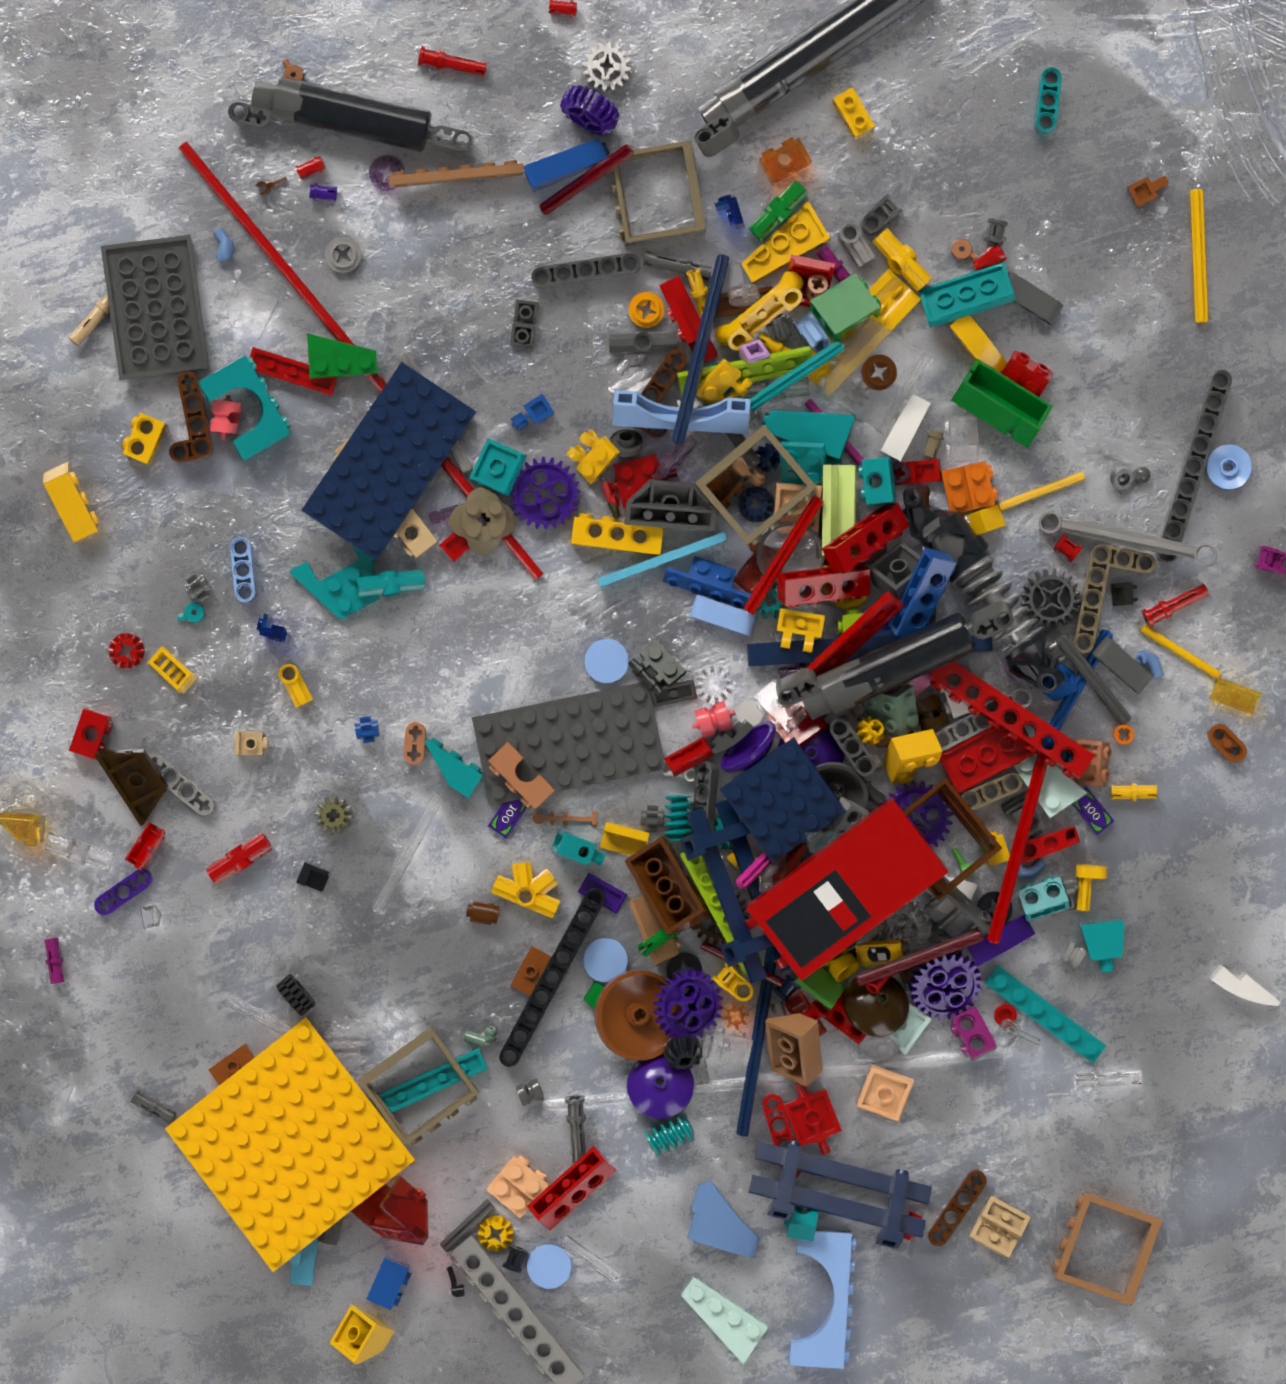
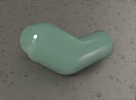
M488 1026L485 1029V1033L480 1035L466 1031L463 1040L482 1047L496 1040L497 1029L493 1026Z

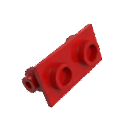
M148 822L124 860L133 864L139 870H142L143 867L146 868L153 855L151 853L152 850L156 851L162 840L165 839V830Z

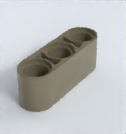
M1008 773L963 792L960 796L964 799L966 795L973 794L976 798V803L971 806V810H976L1017 793L1022 788L1023 783L1019 775ZM1007 778H1016L1017 786L1015 789L1010 790L1006 787ZM989 785H993L997 790L993 798H988L985 795V789Z

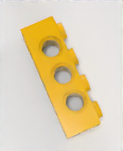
M580 513L579 517H574L571 545L658 556L661 554L664 528L625 525L624 523L615 522L614 517L602 516L601 520L592 519L593 515ZM598 525L601 527L602 533L599 537L594 538L590 536L589 529L591 526ZM621 528L624 531V537L621 540H614L611 537L613 529ZM635 532H645L647 535L645 542H635L633 539Z

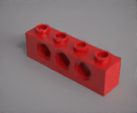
M899 503L883 504L824 546L822 551L832 572L847 574L853 571L858 563L870 559L872 553L885 548L887 542L902 536L903 531L910 526Z
M863 563L855 565V569L847 574L832 572L830 567L777 573V599L789 608H795L799 604L806 603L817 605L821 601L839 602L844 598L857 600L861 599L862 596L870 595V569ZM848 580L847 585L842 587V584ZM827 583L826 587L821 590L822 585ZM803 586H806V587H805V590H804L803 592L799 593L800 589H801Z
M593 1146L528 1204L527 1207L548 1230H552L617 1170L608 1158Z

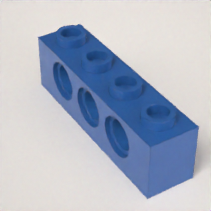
M924 548L902 595L901 602L904 607L892 617L888 625L897 637L902 638L928 625L931 616L936 611L941 595L945 592L946 584L955 571L956 563L948 553Z

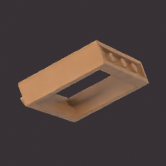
M1083 1191V1194L1079 1195L1074 1207L1077 1208L1075 1216H1071L1068 1221L1067 1229L1070 1230L1067 1238L1063 1237L1060 1243L1059 1250H1062L1060 1258H1056L1053 1263L1052 1271H1054V1277L1132 1305L1162 1220L1151 1214ZM1090 1202L1148 1222L1123 1294L1065 1273Z

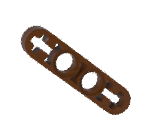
M974 1169L966 1175L930 1227L928 1239L932 1245L942 1246L948 1241L984 1189L987 1178L982 1171ZM979 1174L981 1175L980 1180L982 1183L974 1185L972 1189L976 1192L973 1195L969 1189L963 1187L965 1184L970 1187L973 1182L971 1176L976 1177ZM962 1192H966L970 1196L969 1202L965 1205H961L957 1201L958 1195ZM948 1211H954L957 1214V1220L954 1223H947L944 1216ZM940 1221L946 1227L951 1228L949 1231L943 1230L942 1236L944 1238L942 1240H933L934 1235L932 1233L934 1231L939 1232L942 1228L941 1225H938Z

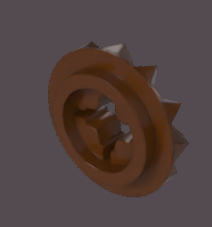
M876 354L870 356L863 363L860 373L863 382L870 389L880 391L889 388L895 382L897 368L891 358L886 355ZM875 366L878 368L886 367L884 372L881 373L882 379L879 376L871 377L875 372Z

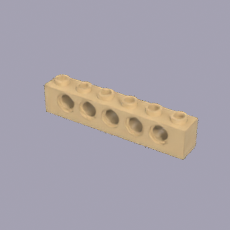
M348 440L334 450L337 453V455L334 457L335 459L337 458L345 444L348 442ZM413 508L394 535L396 539L400 537L404 541L405 545L402 547L410 557L414 555L416 558H419L438 543L437 539ZM410 527H415L418 530V536L413 540H409L406 537V531Z

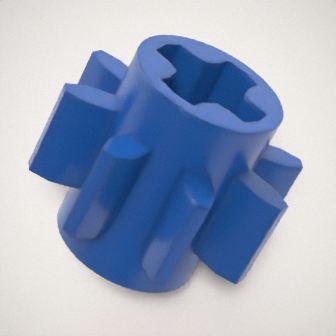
M371 716L360 717V722L355 723L357 739H363V743L375 742L374 737L380 736L378 721L371 720Z

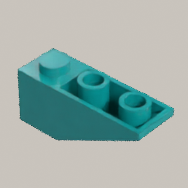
M434 737L432 740L427 738L424 742L449 786L469 798L484 776L480 773L482 768L472 762L469 765L461 760L463 758L462 755L454 750H451L449 753L442 748L444 744Z

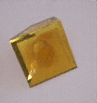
M0 812V824L15 839L24 841V846H37L38 842H44L46 815Z

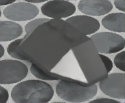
M650 479L626 501L624 524L714 531L716 508L693 482Z

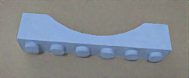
M615 390L612 426L674 430L679 408L658 404L635 391ZM726 398L709 406L693 408L688 431L748 434L750 399Z

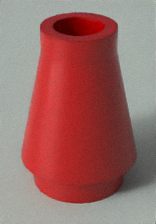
M999 244L994 247L991 245L973 262V265L978 271L1003 263V261L1007 260V257Z

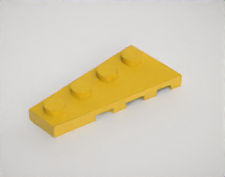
M807 201L796 214H793L779 230L777 229L741 265L751 283L755 284L787 266L791 255L802 257L829 242L831 238L811 204Z

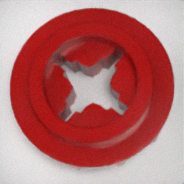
M122 633L110 642L108 652L110 660L117 667L130 669L136 667L142 661L145 649L139 637L131 633ZM121 643L126 647L135 646L130 651L131 660L126 655L118 656L123 650Z

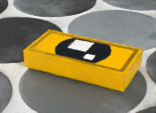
M901 940L867 941L855 946L860 965L884 964L904 956Z

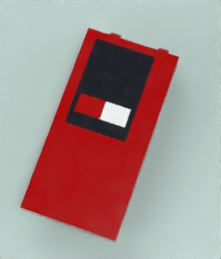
M891 797L799 864L790 874L754 900L747 902L746 909L752 917L744 921V923L750 930L759 925L782 955L774 961L777 966L782 969L789 964L800 980L803 981L949 873L948 868L894 797Z

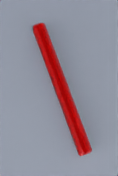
M815 495L811 498L744 606L745 611L753 615L756 613L777 579V573L782 571L824 502L821 498Z

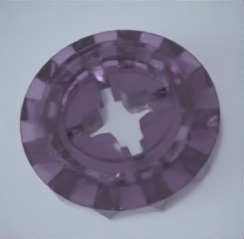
M382 155L374 159L369 167V177L372 184L383 191H391L396 188L388 187V177L383 182L384 175L378 169L385 170L390 164L391 172L405 171L401 161L392 155Z

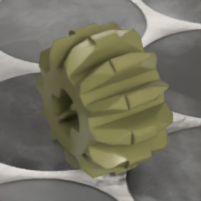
M337 796L333 797V804H331L329 798H325L326 807L321 803L317 805L323 812H315V816H322V819L317 820L316 824L325 823L321 829L323 832L330 826V834L333 835L335 833V827H337L339 833H342L343 828L341 824L347 828L350 827L345 818L353 819V815H346V812L350 811L352 807L343 808L346 803L345 799L338 805ZM333 809H336V813L340 814V817L336 818L335 822L331 821L332 818L328 817V813L333 812Z

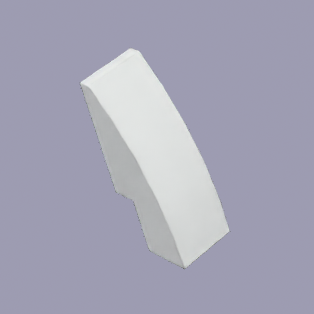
M910 393L880 452L901 462L931 403Z
M1219 965L1209 977L1219 987L1246 1000L1278 1006L1281 1003L1244 972L1237 978L1225 967Z

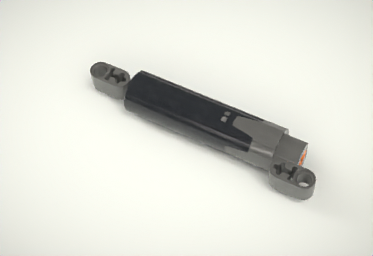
M1005 601L995 602L974 612L968 624L960 613H954L817 677L813 670L808 668L801 669L780 679L776 683L778 701L783 706H792L803 701L812 720L831 711L837 715L975 652L977 647L973 638L974 635L979 639H986L1013 625L1014 617L1011 607ZM1000 614H1006L1003 617H998Z

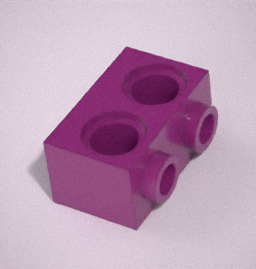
M976 1006L952 1018L950 1029L955 1038H960L963 1044L960 1048L966 1058L970 1057L973 1062L996 1050L997 1045ZM964 1020H969L972 1022L973 1028L964 1030L960 1023ZM980 1040L984 1047L980 1050H975L972 1048L971 1042Z

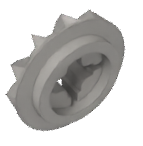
M338 237L328 244L325 258L331 269L339 273L350 272L358 266L361 260V250L353 239ZM350 247L347 255L351 261L342 259L337 263L340 255L336 249L344 252Z

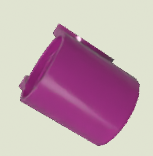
M1260 545V555L1254 567L1286 576V570L1282 566L1283 561L1286 559V553Z

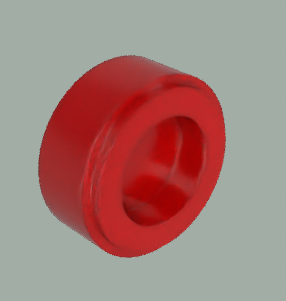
M1001 1004L994 1010V1020L997 1024L1007 1027L1015 1022L1017 1014L1011 1005Z

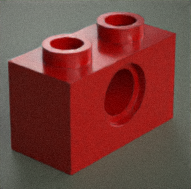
M83 708L69 751L96 759L95 753L105 750L106 744L103 741L105 735H109L112 730L113 722H110L112 717ZM90 728H94L98 732V737L94 741L89 740L87 737V732Z

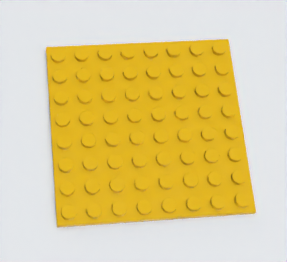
M307 1017L165 1128L272 1272H275L415 1161V1158Z

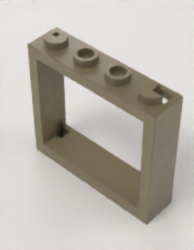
M691 140L634 150V155L626 161L683 152L695 226L631 236L620 165L609 172L610 174L614 173L615 182H612L611 185L613 196L618 195L619 204L615 205L617 218H622L623 226L619 227L620 239L625 240L626 245L706 232Z
M765 424L695 482L747 546L750 543L754 546L764 538L762 536L764 531L767 529L770 531L774 530L781 524L779 519L786 514L788 517L799 509L797 504L801 500L805 502L810 500L816 494L814 490L817 488ZM766 437L807 487L750 535H747L709 490L707 485Z
M433 1026L358 1079V1082L404 1146L409 1143L413 1146L423 1139L421 1135L427 1130L430 1133L441 1126L440 1121L445 1117L448 1120L459 1113L458 1108L463 1104L467 1107L478 1099L476 1095L480 1092ZM432 1038L469 1091L413 1132L407 1134L370 1082Z

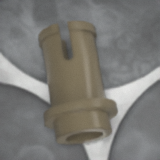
M931 429L930 433H927L929 437L922 455L936 459L941 440H944V433Z

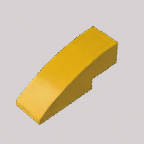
M970 315L957 319L948 327L974 360L979 359L999 373L1004 369L1007 362Z

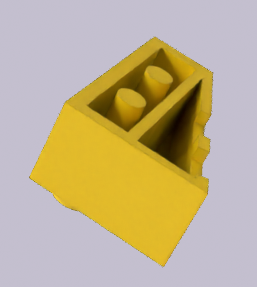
M66 462L43 473V484L73 542L97 532L100 520L95 511L91 512L88 505L90 503L85 491H81L79 479L76 473L72 472L69 463Z

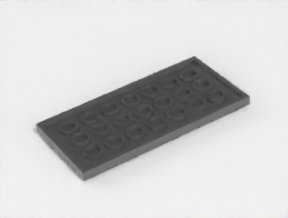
M640 682L472 717L489 804L495 805L518 800L523 797L517 790L513 793L504 784L507 780L502 775L496 776L489 768L491 763L488 760L507 742L524 757L516 768L518 778L523 782H530L540 774L556 790L555 792L666 769L651 694L645 687L646 683Z

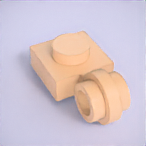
M742 457L731 465L743 477L747 475L749 477L748 481L759 487L760 484H764L766 481V473L760 468L751 470Z

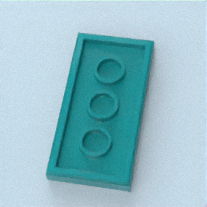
M1005 262L919 290L930 328L1016 300Z

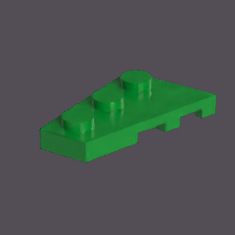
M307 333L310 379L378 374L375 350Z

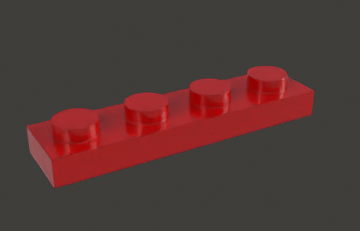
M252 347L250 357L257 366V369L254 370L255 372L330 396L333 395L338 377L310 379L308 364Z

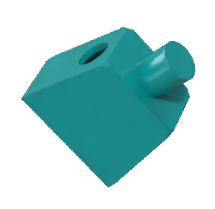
M562 829L558 830L551 850L555 853L587 866L590 864V861L602 865L606 853L596 849L597 845ZM581 847H584V852L582 854H579V849Z
M1124 920L1079 924L1089 960H1099L1101 973L1114 971L1113 958L1123 957Z

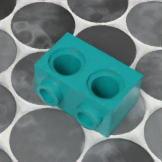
M1049 877L1036 885L1027 884L1017 891L1018 899L1027 922L1070 908L1069 900L1060 877ZM1050 891L1059 892L1057 897H1049L1047 894ZM1032 897L1038 900L1035 904H1028L1026 902L1027 899Z

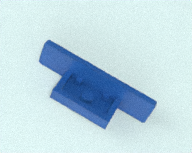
M696 556L693 558L689 573L667 567L663 582L672 587H679L693 594H700L715 601H722L736 608L744 609V606L751 597V594L731 588L737 572L736 569Z

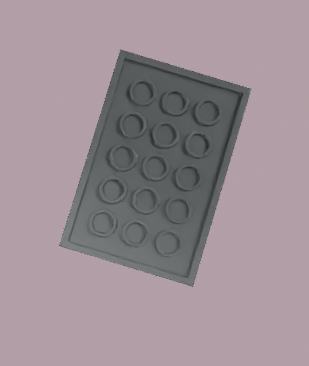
M183 235L101 246L119 380L209 369L191 236Z

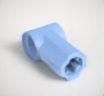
M811 311L793 321L801 338L806 339L815 353L820 352L831 344L821 324Z

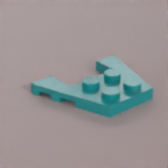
M354 546L353 548L359 560L321 581L317 580L308 562L289 571L292 576L340 620L380 599V595L363 598L357 597L355 578L374 576L376 572L373 559Z

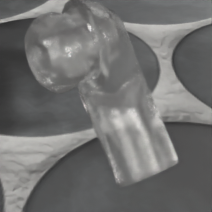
M641 352L627 353L615 371L624 376L629 368L645 365L648 358Z

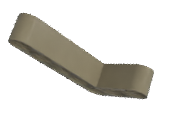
M1098 545L1091 549L1072 643L1080 653H1088L1094 647L1109 568L1147 574L1156 567V560L1151 554L1108 545ZM1097 549H1103L1106 552L1104 561L1096 559L1095 552ZM1120 553L1128 556V563L1125 566L1120 565L1117 561ZM1143 557L1148 558L1150 561L1148 570H1143L1139 565V561ZM1093 571L1101 573L1102 580L1100 583H1094L1091 580V573ZM1089 593H1094L1098 598L1094 606L1089 605L1086 601ZM1085 615H1090L1093 618V625L1089 628L1082 624V618ZM1081 637H1085L1089 641V646L1085 650L1078 647V639Z

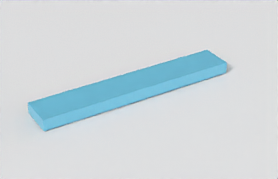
M722 532L598 578L600 587L607 586L727 541L726 535Z

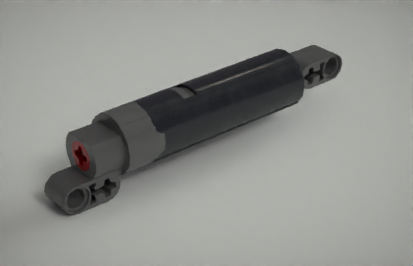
M284 76L280 77L278 84L256 80L251 103L238 101L232 103L228 109V115L232 121L246 125L264 127L269 125L272 119L275 118L322 130H334L335 133L417 152H422L425 149L428 139L438 146L459 151L468 150L474 143L473 134L466 129L443 124L436 127L431 126L432 113L430 110L353 92H340L331 87ZM237 105L242 106L245 110L242 118L237 117L234 113ZM261 111H263V115L266 116V119L260 122L259 117H250V114H258L261 113ZM443 129L445 135H452V131H454L452 144L449 143L451 141L450 138H443L440 141L436 132H440ZM460 134L468 136L469 143L467 146H461L458 143V136Z

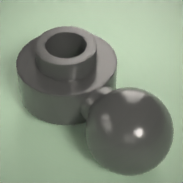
M1118 466L1110 475L1111 484L1119 490L1128 489L1133 484V481L1143 484L1150 479V471L1145 466H1138L1133 472L1125 466Z

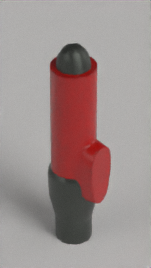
M602 477L600 484L606 497L607 505L613 517L618 518L621 516L619 512V499L613 493L609 480Z

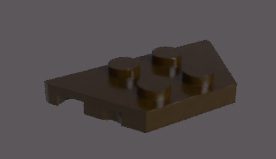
M145 749L97 751L94 755L139 825H144L167 790L168 784Z

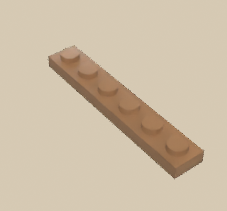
M517 160L505 161L504 165L495 166L494 162L483 163L482 167L473 168V165H461L457 170H451L450 167L437 168V172H428V169L415 170V174L397 171L392 172V176H388V187L397 188L523 175L524 168L523 163L518 164Z

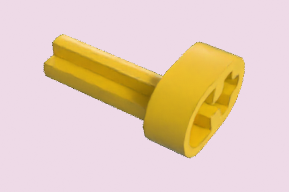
M1076 864L1075 876L1078 877L1076 910L1090 911L1092 879H1107V866Z

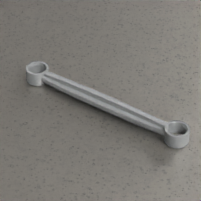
M1047 511L1039 518V526L1047 534H1055L1062 531L1116 545L1192 558L1202 566L1214 564L1218 556L1215 547L1209 543L1193 546L1134 531L1062 519L1059 514L1053 511ZM1049 514H1053L1059 519L1057 528L1052 531L1046 530L1043 526V519ZM1202 547H1210L1213 550L1214 558L1211 562L1203 563L1198 559L1197 553Z

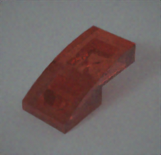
M762 545L745 562L733 581L745 592L752 594L777 554L767 545Z

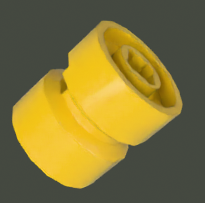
M843 950L824 964L826 967H830L829 972L837 982L851 977L860 967L852 953L848 954L849 950Z

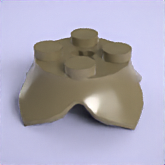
M479 487L471 491L464 504L457 506L453 510L448 523L455 534L466 538L472 551L484 556L497 548L502 537L513 532L517 524V518L513 510L508 505L503 504L494 491L486 487ZM481 514H485L486 518L490 520V522L486 523V526H482L481 522L477 521V517L480 518Z

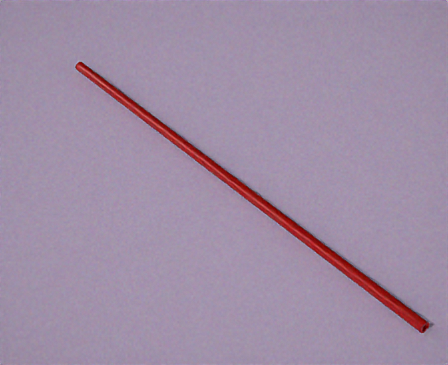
M186 141L180 145L178 149L337 341L355 345L190 144ZM379 373L366 375L381 393L387 384ZM446 457L441 467L462 493L468 497L471 491L475 489L451 460ZM481 514V516L486 520V522H490L489 518H486L485 514ZM511 533L501 538L535 581L544 574Z

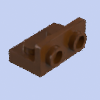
M729 466L711 481L707 487L727 510L731 505L728 501L733 495L738 497L746 488L743 484L747 479L732 466Z

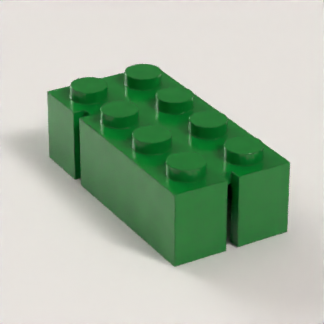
M979 359L975 360L951 399L959 407L969 411L978 419L996 428L999 432L1005 435L1007 433L1011 434L1010 438L1026 448L1029 447L1053 407Z

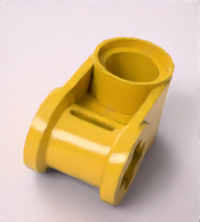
M725 962V967L717 976H713L712 979L737 1000L748 1001L754 993L752 984L733 966L728 968ZM730 972V975L723 981V978ZM740 985H747L750 988L749 996L740 997L737 993V988Z

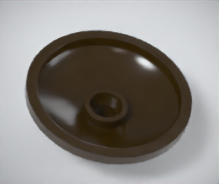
M891 975L877 994L870 993L866 985L859 986L855 978L850 981L845 989L843 1006L846 1016L851 1024L860 1032L873 1037H884L895 1033L905 1023L909 1013V1000L903 986ZM878 996H881L884 1002L879 1001Z

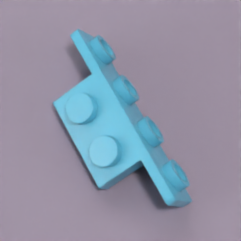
M318 1238L291 1258L290 1283L312 1285Z

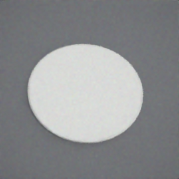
M746 700L738 706L736 716L741 723L746 719L755 726L763 718V709L756 701Z

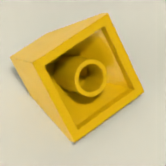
M351 1304L329 1343L350 1361L358 1365L384 1351L394 1330L380 1319Z

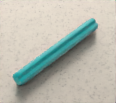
M836 340L749 398L750 409L756 410L842 353L845 348L841 341Z

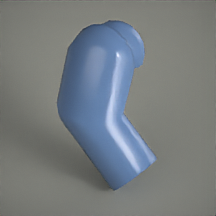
M220 227L213 233L220 242L216 258L220 262H225L232 256L234 244L223 228Z
M1139 651L1136 654L1135 661L1140 665L1149 667L1153 678L1164 675L1157 655L1148 651Z
M1037 858L1030 866H1023L1021 864L1017 878L1032 879L1047 864L1041 858Z

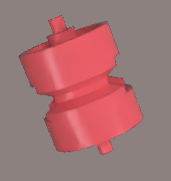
M226 395V399L213 400L212 413L215 417L211 419L209 431L219 433L221 440H225L228 435H239L240 422L237 421V418L241 416L242 403L232 402L230 400L231 395Z
M724 701L712 705V710L701 708L694 711L697 721H695L696 723L692 727L693 729H700L703 738L713 736L717 729L721 732L733 729L731 718L736 713L735 710H727Z

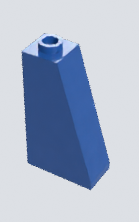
M599 138L524 165L523 168L534 193L593 168L607 158L606 156L610 153L606 143H601Z

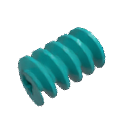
M665 796L666 800L671 801V804L665 805V808L671 810V812L664 814V817L670 819V822L664 823V826L670 828V830L663 834L669 837V840L680 841V839L686 837L685 834L692 832V829L686 827V825L690 824L688 818H686V813L691 812L687 807L693 805V802L687 800V798L692 796Z
M686 1113L685 1121L678 1116L676 1125L669 1120V1128L660 1124V1132L653 1127L651 1136L644 1131L652 1151L658 1156L661 1155V1148L666 1152L670 1151L669 1144L675 1149L678 1148V1140L682 1145L686 1144V1137L690 1141H694V1131Z

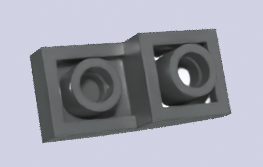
M516 299L510 345L533 347L539 300Z
M744 719L742 723L738 721L731 730L732 736L725 731L721 735L717 733L710 742L712 745L711 751L716 754L732 747L750 732L753 725Z

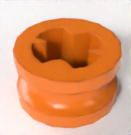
M1122 724L1114 729L1113 738L1119 744H1129L1134 738V731L1129 725ZM1121 728L1123 731L1125 728L1129 731L1127 733L1129 738L1126 741L1124 738L1122 741L1118 738L1120 736L1118 731Z

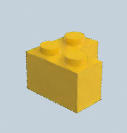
M930 729L891 738L883 764L892 784L908 783L913 780L917 768L923 766L932 767L939 762L942 749L934 730Z

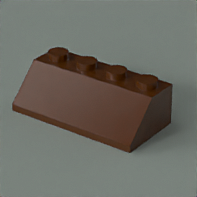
M659 837L624 860L668 936L694 928L713 916L670 841L664 837Z

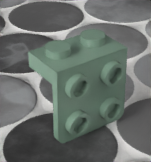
M906 684L893 694L885 692L863 702L866 718L870 716L872 720L879 719L883 724L884 733L903 736L919 726L914 686Z

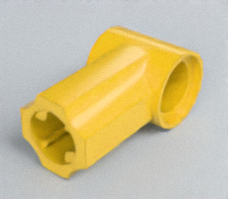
M294 663L283 665L278 675L295 707L297 708L313 700L299 667ZM287 667L295 670V677L292 680L284 677V669Z

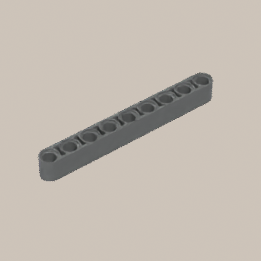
M1226 370L1216 371L1209 379L1160 534L1161 538L1182 543L1232 384V376ZM1217 375H1222L1226 378L1225 386L1220 387L1216 384L1215 378ZM1211 396L1219 399L1218 408H1212L1209 405L1208 401ZM1203 418L1211 419L1213 426L1210 430L1203 428ZM1197 439H1202L1206 443L1204 451L1196 449L1195 442ZM1192 460L1199 464V470L1196 473L1191 472L1188 468V464ZM1184 482H1189L1192 485V492L1190 494H1185L1182 491L1181 486ZM1178 503L1183 504L1186 508L1183 516H1179L1175 512V506ZM1170 525L1178 527V536L1172 537L1168 534ZM1155 552L1156 558L1162 563L1171 562L1177 557L1172 555L1169 559H1166L1161 553Z

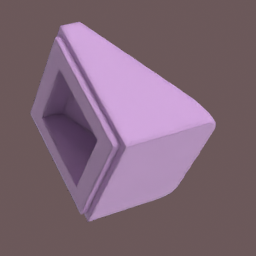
M760 339L741 345L739 348V357L750 364L770 357V353Z

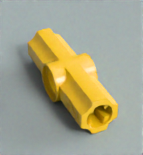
M888 228L883 230L872 241L888 259L887 264L890 269L896 274H902L916 291H919L931 280L932 277L916 260L917 255L914 250L908 245H902Z

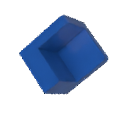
M1062 663L1053 668H1058L1064 673V684L1051 693L1042 691L1043 694L1054 701H1058L1077 691L1075 672ZM1049 676L1050 683L1055 684L1054 679Z

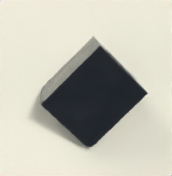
M306 861L296 883L322 892L331 871Z

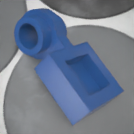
M541 394L523 405L527 414L523 415L521 412L512 417L511 425L513 428L516 427L518 431L529 424L527 419L531 418L536 425L554 414V411L544 395Z

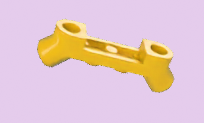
M794 271L785 272L779 284L730 324L718 326L715 332L718 343L723 347H730L733 350L739 351L741 345L754 341L752 336L785 309L790 312L798 306L802 300L801 288L804 284L801 276Z

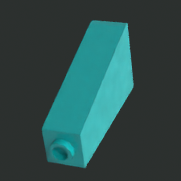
M772 409L770 414L765 413L762 425L765 424L773 435L791 442L825 443L826 455L841 459L856 415Z

